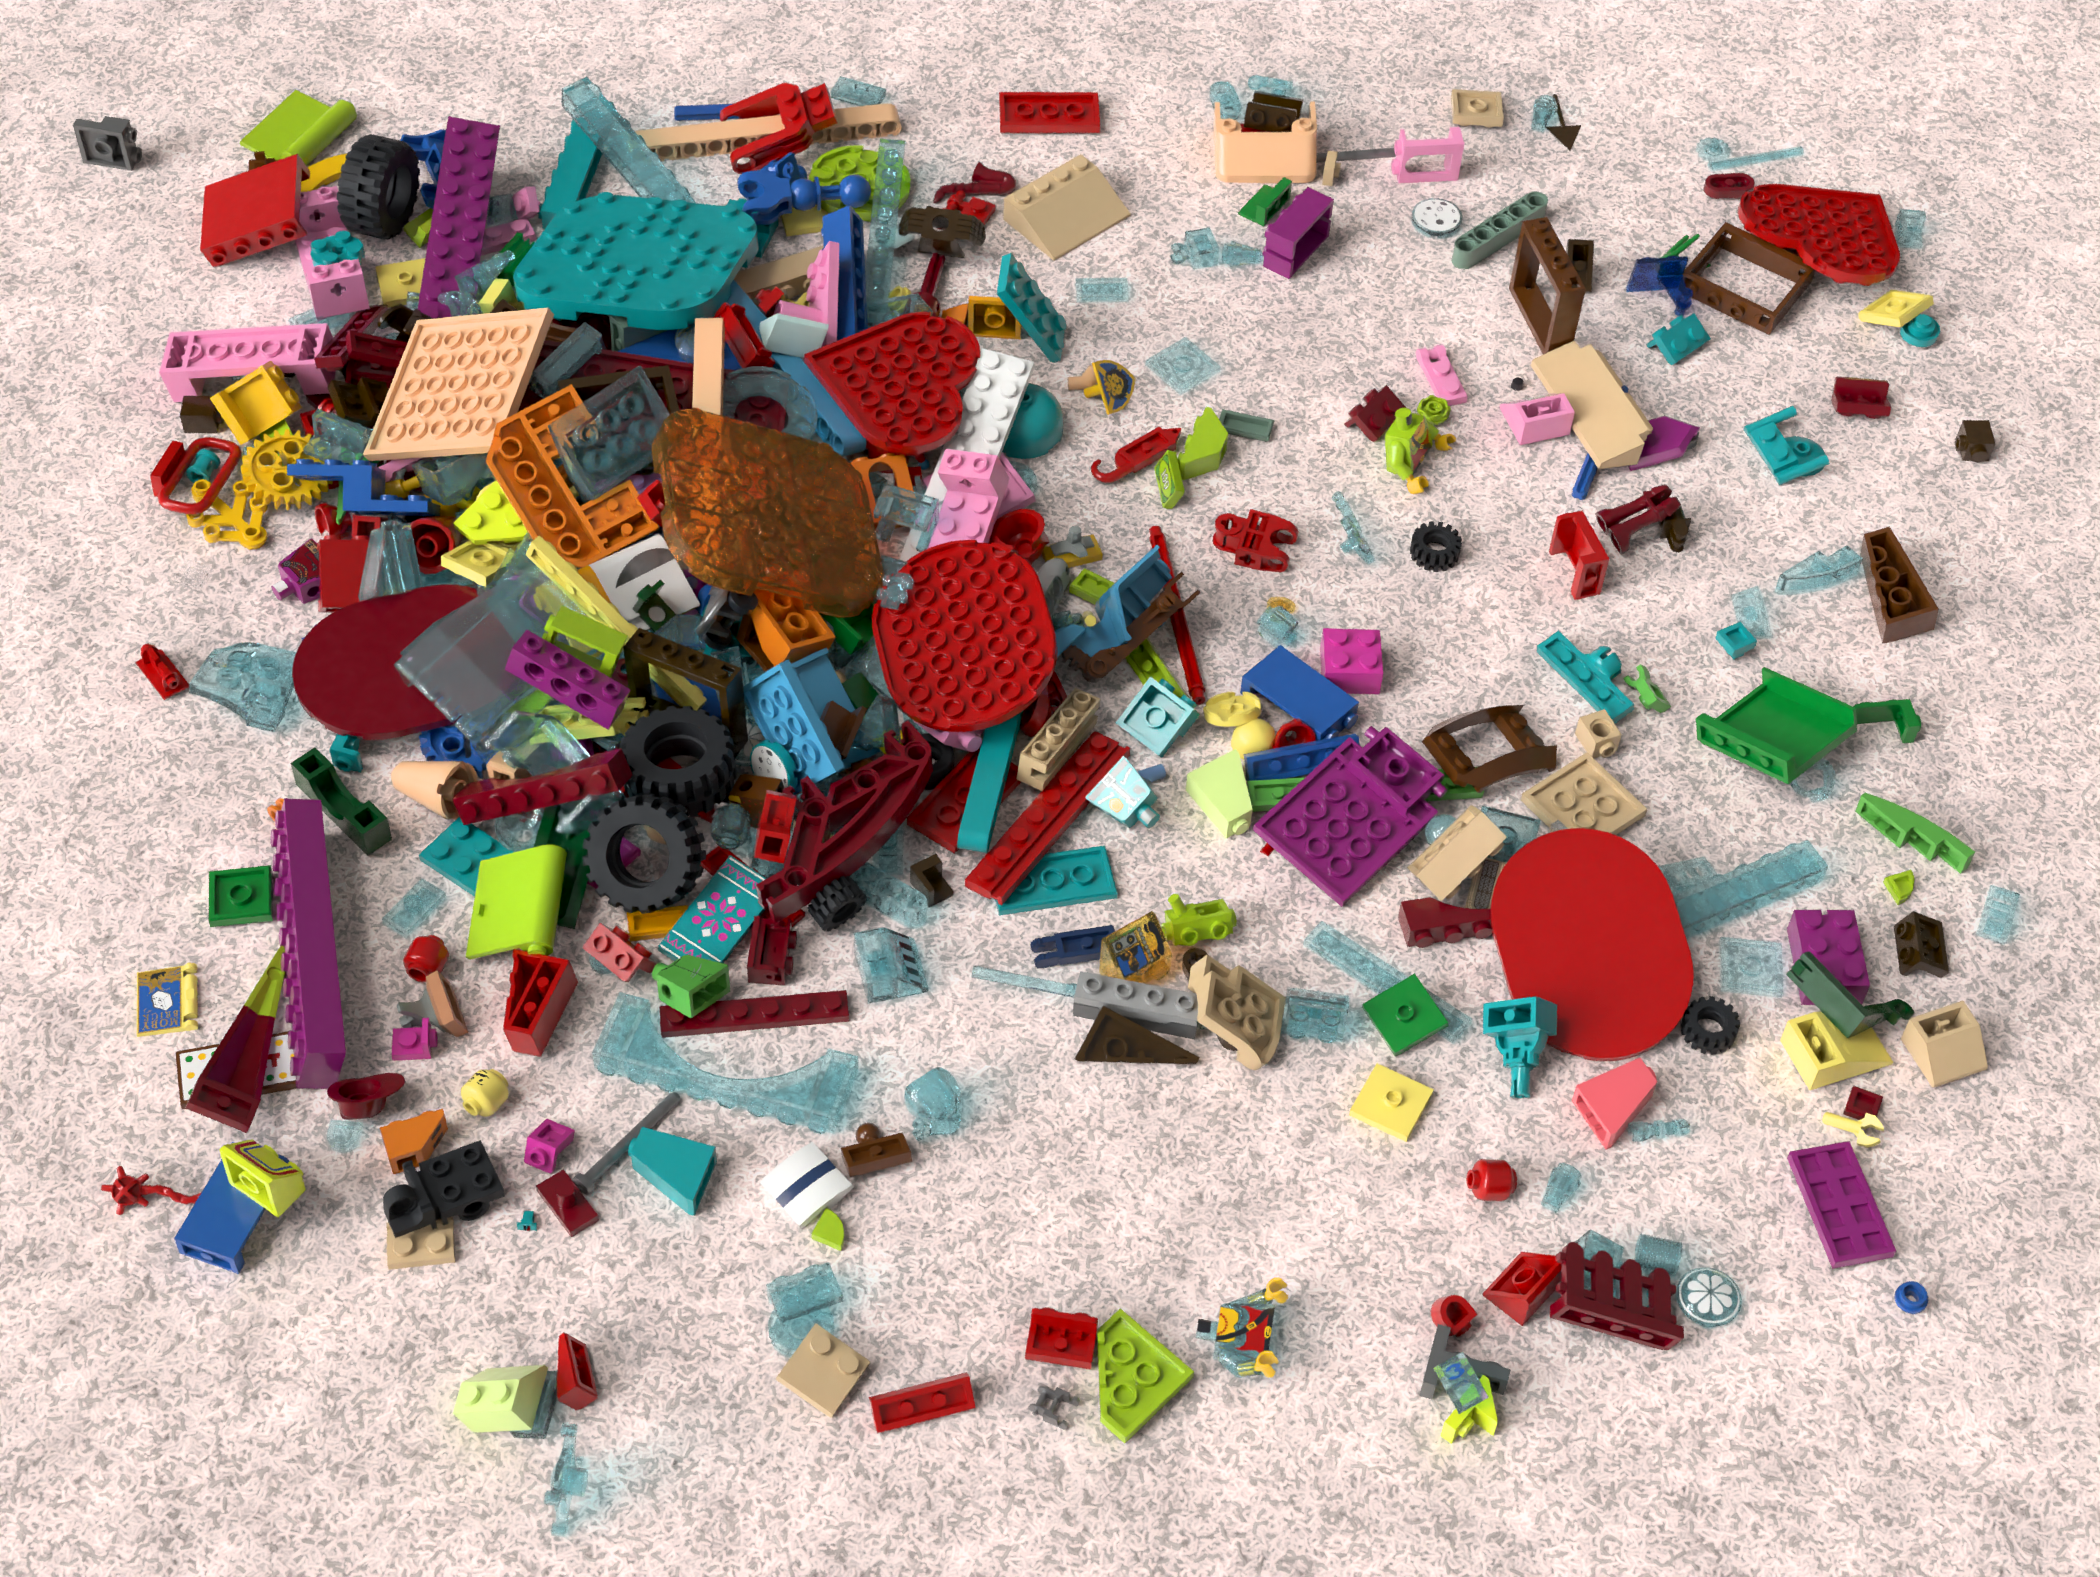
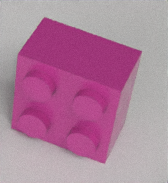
M1323 628L1320 644L1321 675L1347 694L1380 695L1383 679L1380 630Z

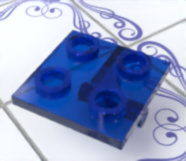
M1688 256L1645 257L1637 259L1625 288L1626 292L1665 290L1676 305L1675 315H1684L1692 304L1691 297L1693 296V291L1690 288H1686L1683 277L1688 263Z

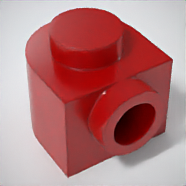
M1459 1295L1440 1297L1431 1307L1432 1321L1436 1326L1440 1324L1450 1327L1449 1336L1455 1335L1459 1337L1471 1328L1472 1324L1470 1321L1478 1315L1469 1302Z

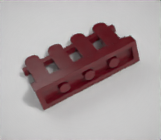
M1576 1242L1568 1243L1563 1247L1562 1252L1556 1254V1262L1562 1264V1282L1556 1285V1293L1562 1294V1297L1550 1305V1318L1659 1350H1669L1684 1339V1327L1676 1325L1677 1316L1671 1314V1296L1676 1293V1285L1671 1284L1670 1275L1665 1269L1658 1267L1650 1272L1648 1277L1642 1276L1640 1264L1634 1259L1626 1260L1618 1269L1613 1267L1611 1255L1603 1250L1594 1254L1591 1260L1584 1259L1583 1248ZM1584 1271L1591 1272V1291L1584 1289ZM1613 1279L1620 1281V1299L1613 1297ZM1642 1288L1648 1289L1649 1308L1642 1306Z

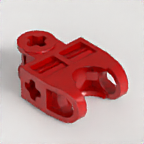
M1250 509L1248 518L1239 517L1231 513L1218 516L1215 521L1216 532L1213 535L1212 541L1217 549L1236 554L1235 565L1259 571L1281 573L1288 568L1290 559L1285 552L1279 550V547L1273 544H1294L1297 541L1299 531L1288 520ZM1259 518H1262L1260 525H1258ZM1229 521H1232L1231 528L1228 529ZM1285 530L1290 532L1292 535L1289 536L1279 531ZM1226 536V545H1223L1224 537ZM1251 555L1250 561L1247 562L1248 556ZM1270 559L1280 560L1282 564L1274 563Z

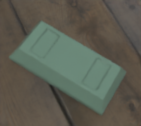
M1222 409L1219 418L1229 434L1264 442L1269 441L1275 421Z

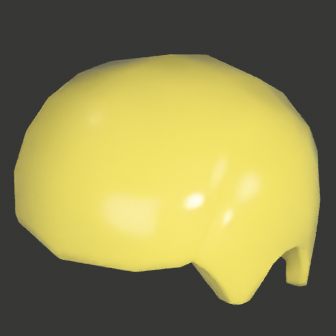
M1259 718L1247 724L1236 726L1231 738V747L1239 752L1240 758L1243 760V754L1273 749L1276 737L1274 727Z

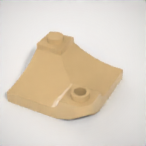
M1207 954L1191 966L1188 989L1195 993L1198 999L1197 1021L1233 1045L1238 1050L1237 1061L1251 1070H1258L1271 1060L1276 1051L1281 1033L1285 997L1242 966L1237 965L1230 971Z

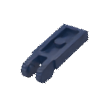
M1112 925L1054 933L1053 936L1035 939L1030 944L1031 950L1034 953L1056 949L1054 952L1039 954L1035 957L1034 963L1037 969L1054 967L1058 964L1066 965L1118 956L1111 949V944L1117 939L1114 926Z

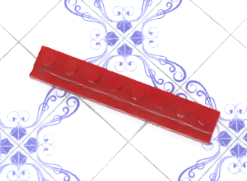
M1094 731L965 878V887L988 899L994 898L998 900V904L1003 905L1090 803L1085 797L1123 756L1128 759L1130 747L1126 746L1124 748L1119 745L1118 741Z

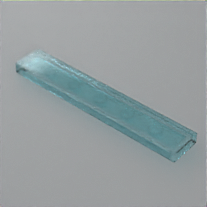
M1323 921L1304 939L1303 946L1376 994L1384 992L1408 977ZM1426 989L1448 1021V1027L1437 1034L1455 1044L1471 1025L1472 1018Z

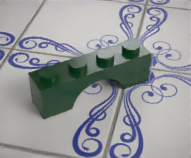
M315 747L290 763L296 785L310 799L321 800L322 811L367 856L392 840L388 818L370 800L365 803L357 800L343 784L333 764Z

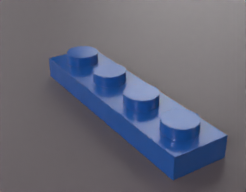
M1350 734L1243 754L1246 781L1286 779L1310 774L1349 737L1360 745L1359 736Z

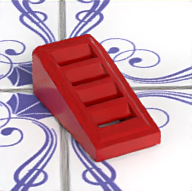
M563 1332L559 1335L557 1397L561 1403L574 1410H580L598 1398L586 1344Z

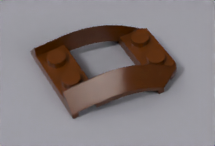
M1524 705L1496 706L1462 713L1433 726L1422 741L1454 784L1465 788L1468 783L1478 793H1482L1485 788L1508 778L1538 773L1540 769H1547L1548 772L1556 769L1557 745L1545 746L1543 740L1533 732L1527 720L1519 714ZM1494 722L1516 751L1497 757L1475 768L1471 759L1463 753L1456 744L1455 738L1450 734L1469 726Z

